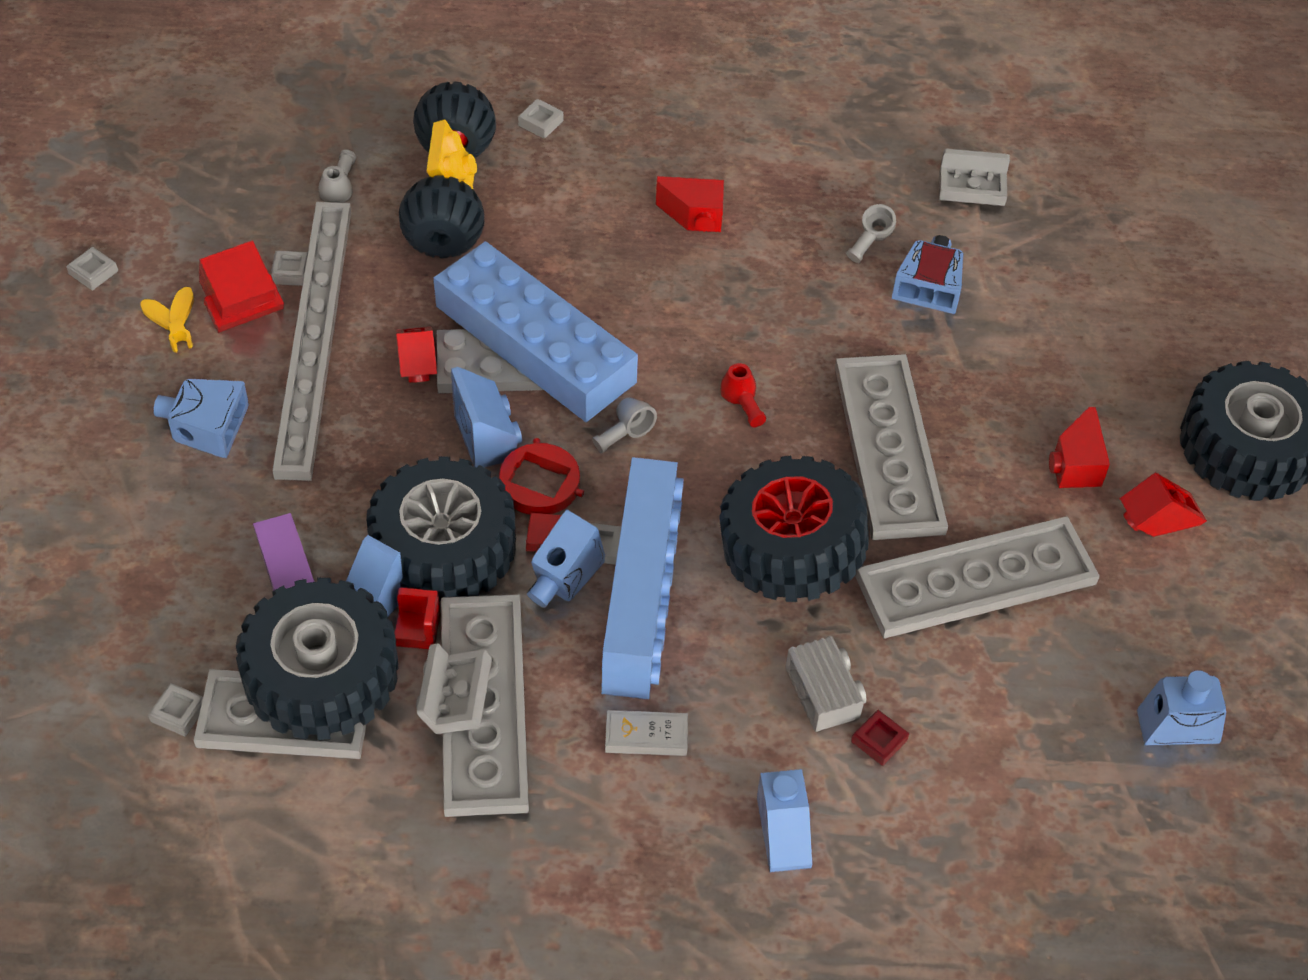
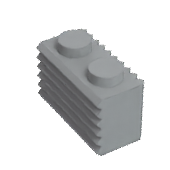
M828 636L826 639L821 638L819 641L814 640L811 643L807 642L804 645L799 644L797 647L792 646L788 649L786 671L789 673V678L795 686V691L801 699V704L804 706V710L807 712V717L810 719L815 732L860 719L863 704L866 703V692L861 681H854L849 672L851 664L847 651L844 648L838 649L832 636Z

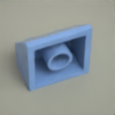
M460 367L451 368L454 416L474 467L477 468L478 465H481L485 468L503 463L505 458L517 449V444L522 443V435L517 421L511 422L509 418L511 409L506 394L500 395L495 381Z

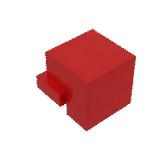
M253 240L199 259V282L206 295L204 297V304L218 333L284 309V302L271 274L268 273Z

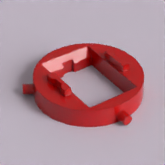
M534 438L532 444L521 446L512 451L505 458L500 468L499 479L504 483L506 491L511 494L514 509L531 515V512L543 514L560 512L567 508L577 496L582 498L585 492L579 489L580 470L574 457L559 446L540 443L539 438ZM524 460L540 465L541 468L559 475L561 473L567 476L554 498L511 482L515 471Z

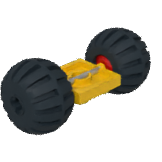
M454 81L453 84L444 82L429 89L420 98L414 110V130L418 141L429 153L426 172L430 177L415 183L406 192L399 208L400 228L408 243L420 253L425 252L427 256H439V258L462 255L476 244L480 238L485 217L482 202L473 189L474 174L477 172L474 158L488 148L496 130L495 113L487 97L474 86L469 84L465 86L462 85V82Z

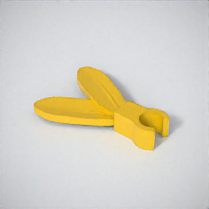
M184 287L176 293L170 310L156 300L144 299L140 302L142 312L147 318L170 331L169 341L171 349L175 353L178 351L176 343L179 341H186L190 349L193 347L190 332L184 327L194 302V295L190 287Z

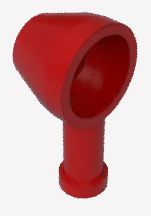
M741 363L733 364L722 378L720 393L726 401L733 404H741L748 417L750 426L754 428L759 427L765 423L767 418L754 400L756 394L755 378L747 365Z

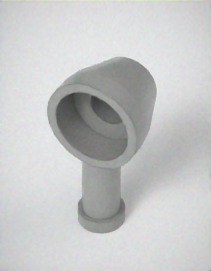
M342 150L337 166H329L323 171L318 190L319 196L324 202L344 203L352 196V184L347 175L356 160L354 152Z
M876 204L866 209L862 217L864 232L854 246L846 252L848 258L853 262H861L864 253L874 240L882 241L892 234L896 226V215L890 207ZM882 226L884 227V229L881 231H877L874 229V227Z
M630 397L623 399L616 408V414L620 422L601 435L593 437L592 441L600 453H604L609 446L627 434L633 438L646 435L656 423V410L644 401Z

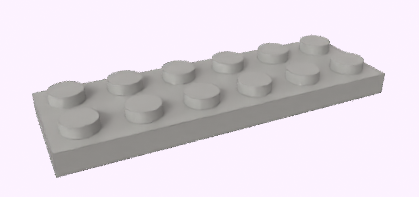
M907 355L836 358L835 371L859 483L863 491V497L866 499L871 539L885 540L946 535L948 523Z
M1068 516L863 566L856 571L855 577L883 639L1093 586L1097 584L1099 574Z
M520 594L441 598L442 648L449 655L485 649L492 657L480 728L443 733L445 817L529 813Z

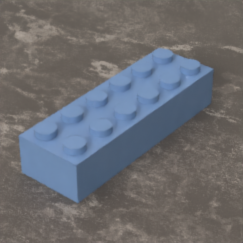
M483 242L434 277L437 308L583 421L588 422L637 383V353L488 242Z
M632 457L603 646L602 694L649 699L651 684L659 685L661 655L664 649L666 631L665 624L670 601L669 593L673 579L674 554L676 555L677 531L682 508L681 500L684 478H677L678 462Z

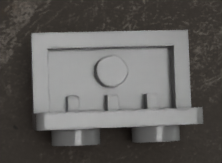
M944 149L939 171V200L1005 206L1007 199V170L1010 155Z
M439 644L429 646L427 661H425L423 666L424 676L421 692L416 701L418 716L436 734L480 728L492 657L485 649L449 655Z

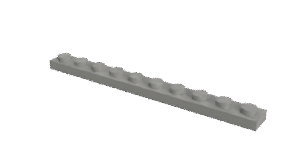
M316 202L272 470L274 480L312 481L351 218L350 203Z

